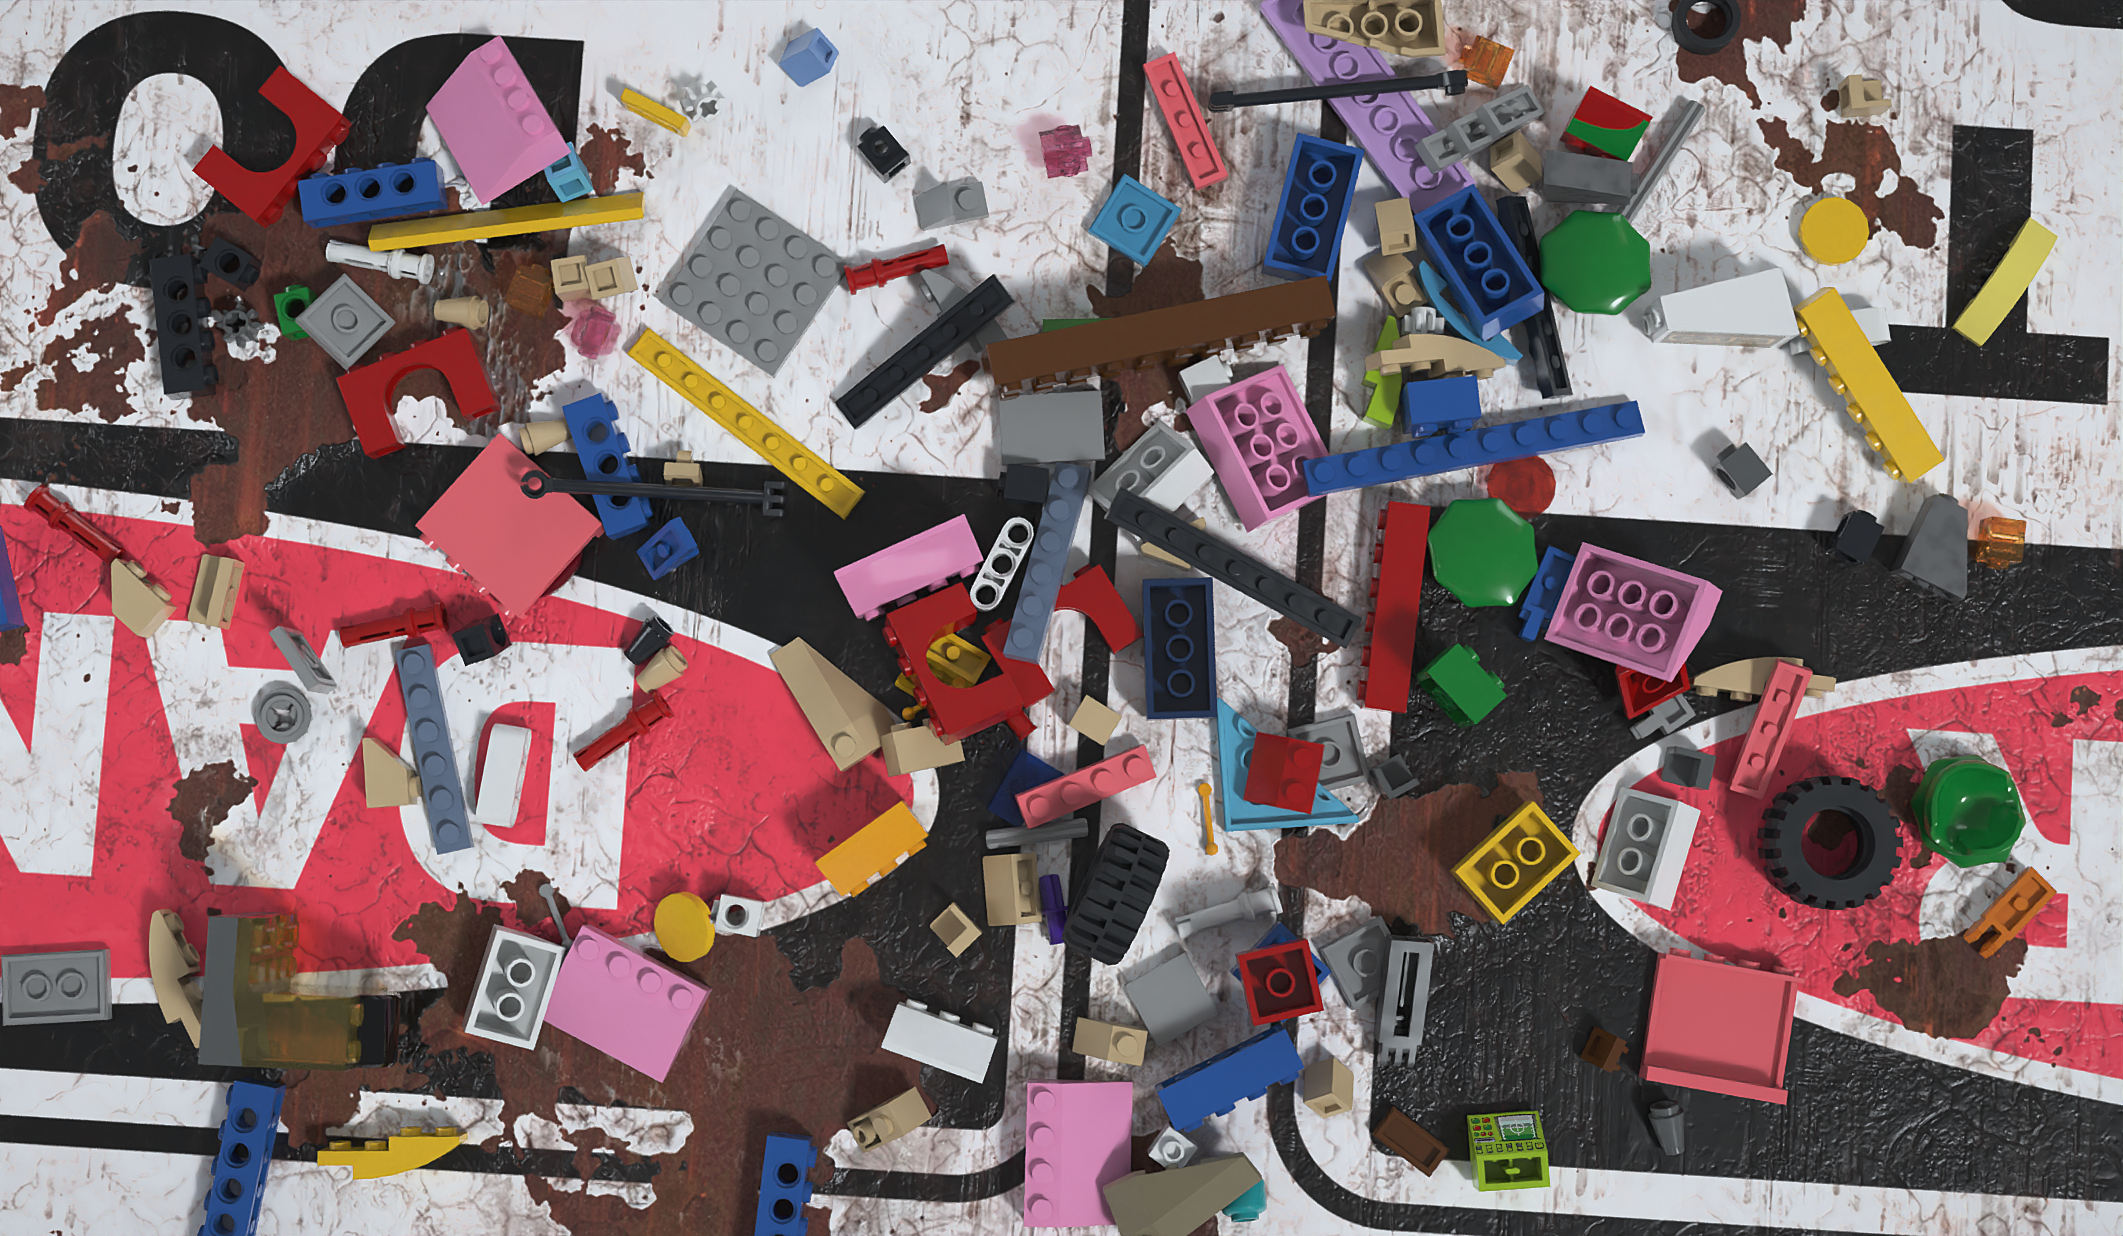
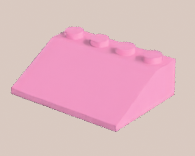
M500 35L472 51L425 107L482 206L571 153L570 148Z
M1283 364L1208 394L1185 410L1247 533L1328 495L1308 497L1301 467L1302 462L1330 455Z
M962 514L834 571V574L858 619L865 617L866 621H871L886 613L884 608L897 603L898 607H902L917 600L915 594L928 589L930 593L947 587L949 585L947 580L960 575L961 579H965L980 572L979 566L984 564V559L965 514Z
M1582 542L1544 639L1672 682L1710 625L1723 591L1707 580Z
M588 924L581 927L565 957L556 978L543 1020L663 1083L712 988Z
M1028 1079L1024 1227L1061 1228L1117 1225L1105 1197L1103 1186L1131 1173L1133 1081Z

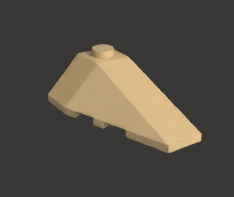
M1303 0L1305 32L1409 58L1446 55L1441 0Z
M797 637L769 655L840 771L845 772L882 748L880 736L891 733L890 726L896 725L882 703L800 637Z

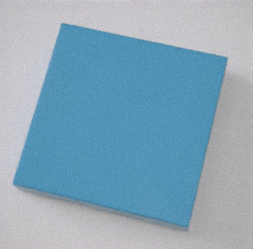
M1124 173L1088 229V233L1146 269L1179 217L1182 209Z

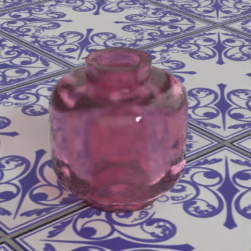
M591 306L590 310H582L578 315L570 337L572 342L579 347L577 352L594 360H597L598 355H610L621 332V325L616 321L617 315L597 306Z

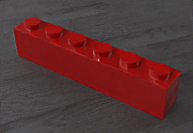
M1389 501L1385 505V509H1379L1377 529L1382 530L1381 543H1375L1372 563L1378 564L1377 576L1371 577L1368 597L1374 598L1372 612L1367 611L1364 624V632H1370L1368 646H1362L1360 666L1365 667L1364 680H1358L1356 700L1361 701L1360 709L1395 714L1406 713L1431 506Z

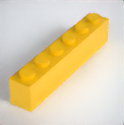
M1822 287L1794 306L1793 311L1800 333L1799 336L1807 338L1812 346L1809 350L1811 356L1819 366L1822 367L1824 365L1830 374L1828 382L1838 395L1843 394L1849 404L1846 410L1850 417L1857 424L1861 423L1867 434L1864 435V438L1873 451H1879L1885 460L1882 465L1888 476L1894 481L1897 479L1898 481L1910 484L1943 462V456L1836 288Z

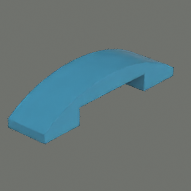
M1424 260L1418 265L1415 270V276L1420 289L1428 300L1427 305L1436 309V318H1444V328L1453 337L1477 344L1503 358L1507 365L1514 366L1523 357L1500 333L1495 335L1490 341L1482 342L1472 325L1440 295L1448 283Z

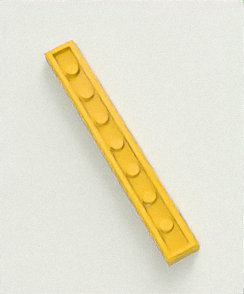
M644 192L566 201L564 203L557 202L372 225L368 244L370 251L377 252L638 220L644 218L646 202Z
M649 327L646 328L628 351L627 355L842 519L846 520L866 494L865 491Z

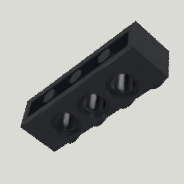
M191 254L149 259L164 395L174 400L216 395L215 385L219 384V372L212 360V351L216 347L213 332L209 330L208 317L212 315V308L209 298L205 297L204 284L208 283L207 270L199 266L201 260ZM188 286L187 296L178 301L177 293L179 289ZM191 319L192 327L190 331L186 334H181V325L186 320ZM195 353V363L191 367L185 368V358L189 354Z

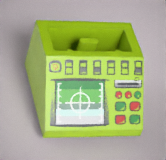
M1537 1110L1467 1115L1472 1185L1479 1192L1550 1187L1548 1152Z

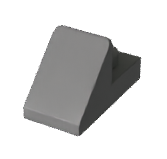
M982 181L951 188L948 187V182L916 196L923 231L989 217Z

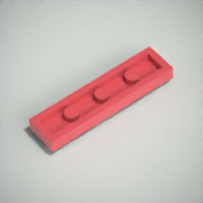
M1175 52L1143 64L1144 73L1195 190H1201L1227 179L1228 173Z
M1776 658L1727 783L1729 790L1763 799L1813 671L1810 668Z
M1140 744L1014 796L1026 827L1031 829L1154 779L1157 776L1146 746Z

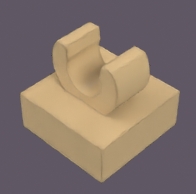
M678 450L676 463L665 462L663 475L666 485L703 487L700 464H695L694 459H691L692 451Z

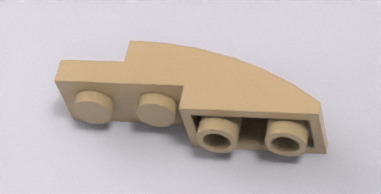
M1408 334L1392 341L1393 350L1378 351L1364 358L1366 372L1379 370L1381 376L1397 374L1401 372V368L1410 367L1411 373L1428 371L1429 379L1477 375V380H1484L1494 377L1493 371L1506 367L1505 360L1488 349L1459 338L1436 334Z
M1763 657L1741 660L1703 671L1689 678L1690 687L1696 688V694L1717 697V691L1731 693V700L1751 702L1752 697L1763 694L1764 686L1768 681L1776 658L1803 666V659ZM1812 674L1803 697L1821 699L1823 693L1835 692L1836 678Z
M171 909L157 910L152 913L149 932L150 969L154 989L167 1024L182 1020L197 1049L200 1043L201 1000L203 995L199 986L194 981H191L189 977L201 971L198 965L200 957L196 948L191 943H187L182 933L184 931V924L179 915L172 912Z

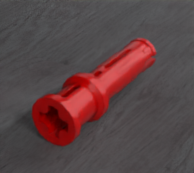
M940 244L881 261L880 258L877 259L875 257L871 258L870 263L850 267L849 265L843 267L852 296L856 295L858 290L876 285L882 288L884 285H887V281L920 273L925 269L929 270L948 266L949 260L944 244Z
M45 484L34 489L26 499L24 508L27 511L36 512L48 521L47 525L51 529H61L110 567L116 558L120 560L123 558L126 551L124 548L111 541L92 525L74 513L75 509L72 504L60 501L50 493V488Z
M439 601L435 602L432 607L415 610L413 607L407 608L403 611L402 615L356 625L342 626L339 630L340 640L343 647L347 649L352 646L408 635L410 638H419L421 633L435 630L447 632L449 630V618L444 603Z
M658 691L652 693L650 700L637 709H629L625 719L597 737L587 746L575 752L573 756L576 758L575 760L579 766L587 772L638 735H648L650 728L666 717L669 719L674 717L673 710Z

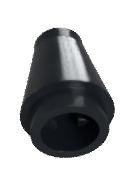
M654 615L651 619L646 618L623 653L633 664L639 666L642 662L660 651L661 648L670 644V638L675 633L670 625L658 615Z

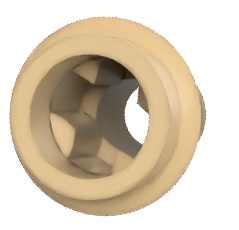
M478 296L437 300L434 306V316L436 320L476 330L478 327H485L487 324L489 307L487 301L480 299Z
M566 418L562 420L525 423L526 427L518 429L526 455L535 453V456L572 438Z
M670 645L667 649L661 648L640 675L636 677V681L641 689L649 694L653 690L683 676L684 670L689 665L683 654L675 646Z

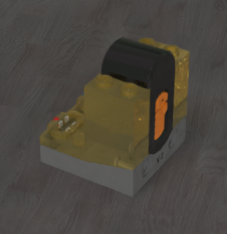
M253 911L209 916L198 1064L343 1072L354 1068L392 1067L398 1061L402 996L397 992L388 991V988L291 983V978L295 976L297 969L296 957H293V950L297 948L299 939V921H297L296 913Z

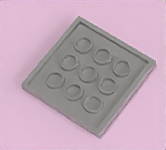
M736 189L660 302L775 378L845 276L843 266L849 265L851 267V265Z

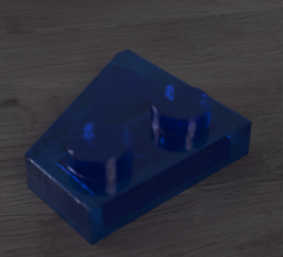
M1020 749L986 809L1018 827L1024 823V819L1014 795L1066 774L1025 750Z

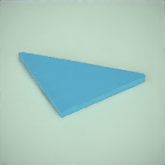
M1217 698L1218 717L1216 720L1225 832L1360 823L1359 817L1319 782L1312 814L1243 800L1256 733L1259 731L1221 698Z

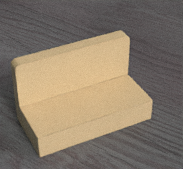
M207 554L202 556L188 613V621L227 630L230 629L245 566L244 562Z
M1036 852L984 856L983 871L988 925L1003 926L1042 922Z

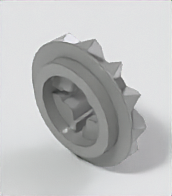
M286 688L273 690L266 694L257 706V727L266 739L274 743L288 744L297 742L299 738L308 733L310 722L313 720L310 709L311 704L307 702L303 694L295 690ZM289 707H292L290 717L293 718L292 721L295 724L284 722L280 726L278 722L281 717L274 708L286 711Z

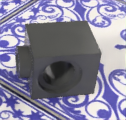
M1747 442L1737 448L1733 443L1716 456L1719 462L1712 467V470L1737 500L1747 496L1773 475Z

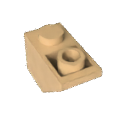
M116 558L111 563L112 613L137 636L150 638L177 609L170 601L173 596L159 583L153 585L145 578L147 571L132 559L127 562Z
M915 1086L847 1122L853 1133L854 1140L864 1154L906 1135L931 1119L932 1116Z

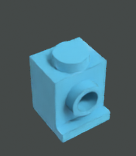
M572 142L567 143L571 153L544 168L547 181L562 203L594 190L588 170L576 153Z

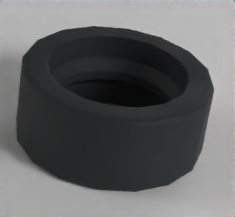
M1681 0L1672 14L1671 28L1674 38L1682 48L1692 54L1706 56L1718 53L1731 42L1740 28L1741 12L1738 2L1736 0ZM1698 2H1708L1717 6L1724 14L1726 20L1722 34L1714 39H1703L1695 35L1688 27L1686 21L1690 7Z

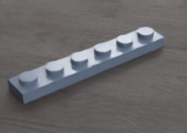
M1057 462L1004 647L1003 654L1005 658L1039 664L1092 475L1091 469L1088 467Z
M431 644L395 651L437 855L472 848L474 843L433 647Z

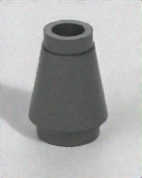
M1662 1100L1650 1105L1651 1113H1649L1648 1117L1664 1154L1677 1155L1685 1151L1683 1109L1679 1107L1676 1100Z

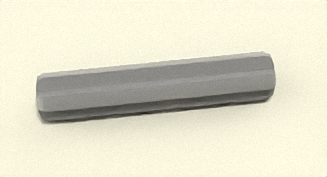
M1079 818L1043 823L1031 829H1028L1026 826L988 830L985 836L987 847L995 849L1086 837L1089 832L1087 820Z

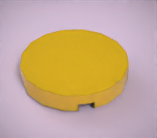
M1840 197L1823 198L1810 206L1801 217L1798 236L1799 239L1801 238V243L1804 246L1802 248L1808 257L1819 264L1830 267L1838 266L1853 260L1865 248L1869 236L1868 220L1861 208L1850 200Z
M691 892L673 893L662 899L656 908L654 926L657 939L662 949L671 958L679 962H691L703 957L709 952L714 942L715 926L714 923L710 924L708 917L711 912L699 896Z

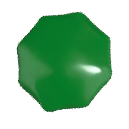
M1575 210L1540 239L1541 282L1563 308L1582 314L1618 315L1651 288L1650 244L1632 227L1625 216L1618 212Z
M1500 498L1453 500L1427 536L1434 578L1467 607L1512 606L1538 571L1533 526Z
M1976 754L1938 759L1931 762L1910 800L1922 844L1926 848L1945 857L1959 868L2006 861L2026 825V818L2019 794L2010 773L1987 762Z

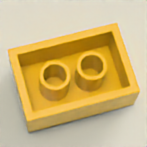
M1525 801L1450 870V873L1496 923L1503 925L1581 853L1534 801Z

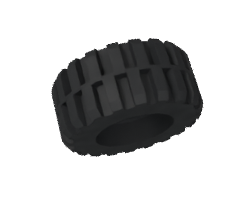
M1816 776L1788 785L1787 791L1778 793L1772 799L1774 805L1772 808H1766L1761 817L1766 822L1764 828H1758L1757 838H1763V848L1757 849L1759 859H1765L1767 866L1763 868L1768 878L1775 879L1776 883L1774 886L1781 893L1788 894L1791 900L1812 908L1844 910V908L1862 906L1867 899L1874 900L1882 894L1879 889L1881 886H1889L1895 877L1890 872L1892 868H1899L1902 857L1896 856L1897 847H1903V837H1896L1895 828H1899L1901 825L1897 816H1890L1888 812L1892 808L1886 798L1879 799L1877 797L1878 791L1872 786L1861 785L1860 780L1851 777ZM1826 809L1836 810L1844 814L1852 823L1857 836V851L1852 863L1841 874L1826 876L1815 872L1807 863L1801 847L1802 832L1807 821L1816 812Z
M1116 823L1111 826L1090 864L1065 922L1061 939L1067 947L1108 966L1117 965L1121 962L1124 954L1127 953L1132 941L1135 939L1162 880L1161 878L1166 869L1170 852L1165 842L1124 823Z

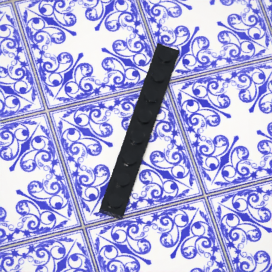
M1122 487L1119 488L1104 519L1344 649L1349 645L1362 620L1361 617Z

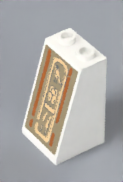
M1782 267L1660 296L1644 310L1645 314L1642 316L1644 330L1647 335L1651 334L1653 343L1777 348L1800 334Z

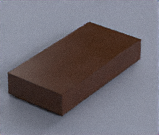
M1391 1106L1371 1133L1429 1178L1450 1150L1394 1106Z

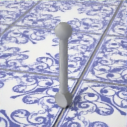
M543 884L539 889V893L548 902L563 941L561 946L565 947V952L568 953L574 941L569 939L553 899V886Z

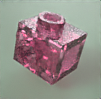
M1079 124L1072 126L1060 125L1055 129L1039 132L1043 161L1048 179L1060 176L1072 177L1080 172L1088 171L1087 157H1092V148L1089 136H1082Z

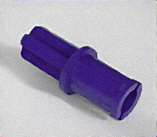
M1044 875L1039 879L1044 910L1041 913L1046 916L1050 939L1049 944L1064 943L1061 936L1067 921L1065 910H1069V908L1064 905L1059 875Z

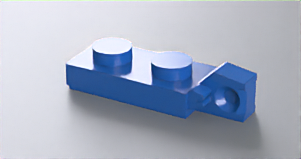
M1550 545L1546 547L1538 565V571L1533 577L1520 607L1521 611L1518 617L1525 621L1518 638L1531 643V641L1535 640L1540 627L1545 630L1549 628L1575 563V556Z

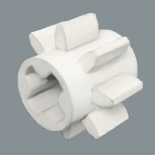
M697 78L694 83L683 88L685 99L681 100L680 104L687 111V115L693 122L700 117L706 123H709L711 119L722 114L720 103L725 101V97L718 91V86L712 80L704 84Z
M1431 307L1411 308L1410 316L1404 315V319H1402L1401 335H1443L1444 318H1436L1437 311Z

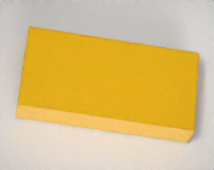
M625 87L620 99L627 110L682 137L687 136L691 125L686 117Z

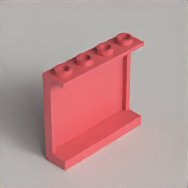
M498 433L415 526L423 532L419 538L434 551L440 547L449 555L445 561L460 574L465 570L474 578L470 583L484 596L491 593L499 600L496 607L510 619L516 615L518 618L525 620L528 617L525 614L526 611L594 536L599 538L605 532L603 523L570 493H546L538 499L527 497L522 492L520 485L528 484L531 489H538L542 484L541 480L537 477L530 478L528 482H521L523 475L527 471L539 470L547 477L551 476L507 437Z
M1670 947L1669 954L1658 952L1638 1077L1649 1081L1786 1105L1788 1091L1782 1089L1798 983L1805 984V978L1795 977V969L1773 966V972L1760 970V963L1739 960L1738 966L1725 964L1726 957L1704 953V960L1690 958L1691 951Z

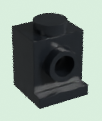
M884 125L878 130L875 126H872L859 137L861 143L857 147L860 155L884 184L911 164L909 153L903 149ZM881 144L887 145L886 152L880 154L875 151Z

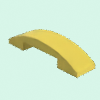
M2031 217L2027 218L2008 245L2010 246L2009 250L1976 297L1969 301L1951 328L1978 347H1981L2029 286L2052 250L2058 236Z

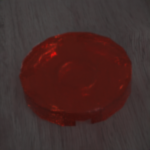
M1538 456L1495 463L1486 480L1488 498L1502 499L1519 516L1527 520L1539 516L1550 506L1555 496L1556 480L1550 466L1544 459Z

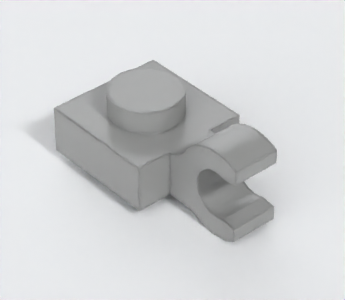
M1681 693L1648 710L1650 715L1629 729L1636 740L1643 739L1657 728H1660L1663 734L1666 735L1696 716V714Z

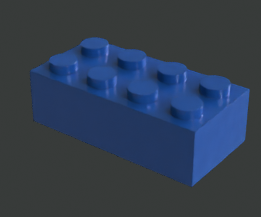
M1297 133L1261 269L1262 274L1293 282L1327 275L1328 284H1330L1364 149Z
M1474 183L1413 216L1416 239L1439 275L1448 283V289L1482 342L1543 310V289Z
M1279 1023L1156 1084L1155 1088L1175 1130L1178 1131L1183 1128L1184 1132L1187 1133L1204 1124L1202 1118L1213 1113L1220 1117L1236 1108L1234 1103L1245 1097L1248 1098V1101H1252L1265 1095L1268 1092L1266 1087L1277 1081L1280 1085H1284L1297 1079L1300 1076L1298 1071L1303 1069L1304 1065L1286 1029Z

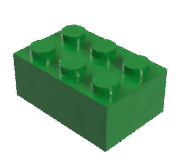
M1456 643L1437 654L1413 679L1459 728L1476 725L1507 695L1502 690L1505 685L1494 672L1489 671L1486 673L1479 666L1480 658L1476 652L1466 644L1462 647L1459 643Z

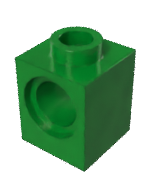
M292 285L283 289L284 293L273 295L282 335L291 341L310 337L295 322L296 318H293V310L302 303L305 304L306 310L318 298L317 294L308 287H304V285Z

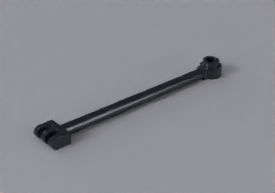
M1452 70L1428 76L1233 94V91L1214 92L1210 96L1208 110L1212 113L1231 112L1233 108L1427 89L1445 90L1446 96H1456L1465 93L1468 77L1466 70Z
M530 470L523 475L521 482H528L530 478L537 477L542 482L541 486L538 489H531L528 484L520 485L522 492L531 499H538L546 493L556 492L762 504L761 514L766 516H786L787 510L782 507H773V502H787V495L774 494V488L788 489V481L764 479L763 490L557 479L547 477L539 470Z

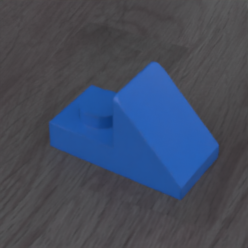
M678 517L670 520L636 552L653 580H657L695 557L699 550L690 531L682 519Z

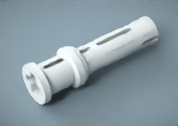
M333 239L330 240L326 248L327 261L388 272L394 279L407 277L417 279L421 284L427 285L431 281L434 272V257L432 254L419 256L406 253L404 249L373 252L367 246L344 243Z
M1274 883L1268 884L1266 889L1247 894L1245 891L1241 892L1240 895H1237L1238 899L1176 917L1175 920L1181 939L1245 919V922H1254L1255 917L1274 911L1278 914L1282 913L1283 910Z

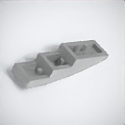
M1525 85L1483 104L1475 112L1451 122L1445 129L1421 139L1414 147L1433 175L1509 136L1540 118L1546 112L1529 85Z

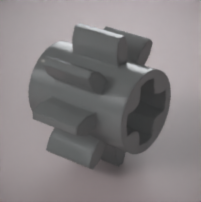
M240 303L237 304L236 310L230 312L225 309L223 310L225 317L223 322L218 323L217 326L227 332L223 336L225 342L230 344L236 339L237 346L245 349L246 342H259L257 338L259 330L265 329L264 325L255 320L259 316V312L251 309L246 313L245 306ZM243 321H245L246 325L240 327L238 332L236 330L237 326H241L243 324Z

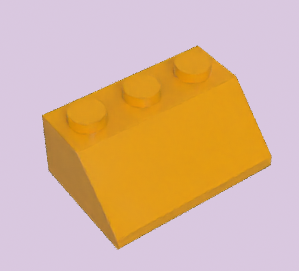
M901 801L817 860L815 864L841 896L850 893L854 898L870 886L867 880L877 872L883 877L899 866L896 862L898 857L906 852L911 857L926 847L927 844L924 839L930 834L908 803Z

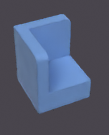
M816 27L788 43L779 65L798 86L804 87L830 73L839 51L821 30Z

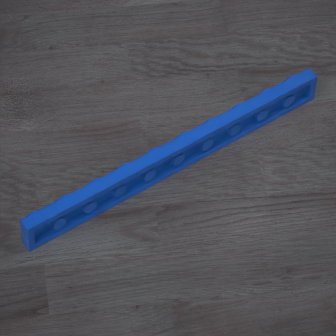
M1635 400L1305 460L1302 462L1301 467L1308 497H1314L1642 437L1645 434V429L1638 402Z

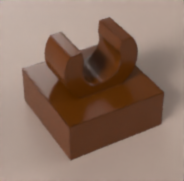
M1595 1026L1580 1058L1610 1073L1613 1070L1618 1071L1621 1066L1616 1063L1621 1053L1627 1054L1629 1051L1625 1046L1627 1041Z

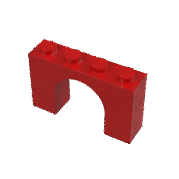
M280 65L258 92L286 114L295 126L297 140L290 159L273 171L253 172L239 165L213 144L192 170L265 229L269 224L277 222L284 212L283 207L291 198H295L300 194L298 181L307 180L313 171L316 172L324 166L327 161V154L335 145H340L347 138L349 128L352 125L340 112Z
M460 326L446 329L441 333L442 337L432 341L428 339L418 340L409 345V350L399 354L396 352L385 353L377 357L376 363L366 367L363 364L352 366L347 371H344L345 375L336 378L365 455L372 459H377L406 447L393 413L392 398L399 382L414 371L432 369L442 372L451 385L462 416L470 422L502 409L475 337L466 327L461 329Z
M1089 563L1072 574L1075 580L1065 586L1061 583L1053 612L1072 610L1088 617L1096 626L1113 655L1144 636L1100 564L1092 568ZM1000 618L984 628L987 634L981 638L1003 674L1009 672L1024 701L1023 706L1026 710L1054 693L1055 689L1039 664L1005 658L1003 651L1013 618L1005 623Z
M962 582L886 615L885 627L882 628L889 647L895 646L900 656L897 660L901 672L905 677L910 676L915 685L913 694L918 705L921 708L925 706L931 717L928 719V723L933 735L936 738L941 737L945 746L1021 713L1024 704L1009 672L970 688L948 686L938 680L931 672L926 657L929 648L939 639L975 623L977 610Z

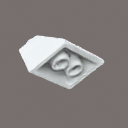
M1159 419L1088 487L1087 493L1106 513L1119 488L1122 487L1172 514L1193 492L1203 485L1214 471L1194 445ZM1123 529L1137 542L1141 543L1143 539Z
M1621 787L1591 886L1670 911L1701 810L1677 800Z
M494 924L462 1022L464 1032L534 1050L566 948L534 935Z
M907 999L906 1004L898 1003L881 1048L982 1084L998 1040L997 1036L992 1035L994 1029L976 1022L973 1023L972 1027L959 1023L961 1017L941 1010L939 1016L927 1012L928 1005L916 1000Z

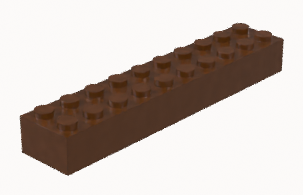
M1327 275L989 343L985 345L981 361L989 397H999V401H1008L1020 397L1019 392L1033 390V394H1042L1052 391L1054 389L1053 385L1066 383L1067 387H1076L1086 384L1087 378L1100 376L1101 380H1110L1120 377V372L1133 369L1135 374L1144 373L1155 369L1154 365L1167 362L1168 367L1185 364L1188 362L1187 358L1200 355L1201 360H1205L1214 355L1220 356L1221 351L1234 349V353L1246 352L1254 349V344L1267 342V346L1280 345L1287 342V337L1300 335V339L1313 338L1320 335V330L1327 328V324L1336 316Z

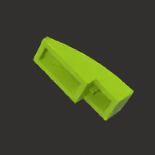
M1388 315L1384 321L1372 354L1382 350H1393L1392 341L1400 338L1395 317ZM1402 368L1400 373L1381 376L1379 370L1365 372L1361 385L1373 389L1364 413L1363 422L1384 430H1388L1392 426L1399 401Z

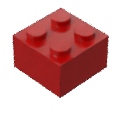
M1299 938L1235 953L1249 1018L1253 1026L1324 1011L1308 939Z

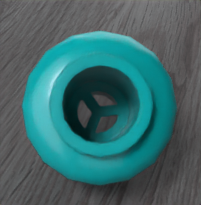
M1264 1180L1259 1181L1223 1208L1222 1213L1231 1217V1222L1259 1220V1214L1267 1209Z

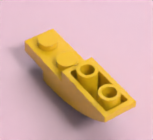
M407 1126L400 1127V1133L389 1136V1147H386V1141L380 1140L366 1141L365 1147H351V1141L329 1142V1147L318 1151L317 1166H353V1180L392 1176L428 1164L452 1151L468 1139V1132H457V1127L455 1126L435 1127V1132H422V1127Z

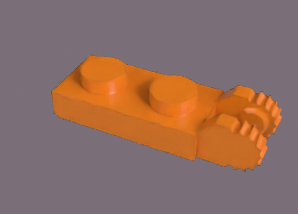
M2027 866L1980 915L1981 919L1971 925L1963 935V938L1968 943H1972L1979 939L1989 927L1997 932L1979 950V954L1986 959L1992 956L2006 941H2011L2057 891L2033 867Z

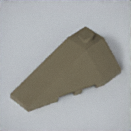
M1243 1152L1201 1159L1199 1164L1178 1168V1164L1167 1165L1166 1171L1146 1174L1145 1170L1134 1171L1104 1185L1103 1191L1121 1236H1187L1261 1181L1262 1175Z

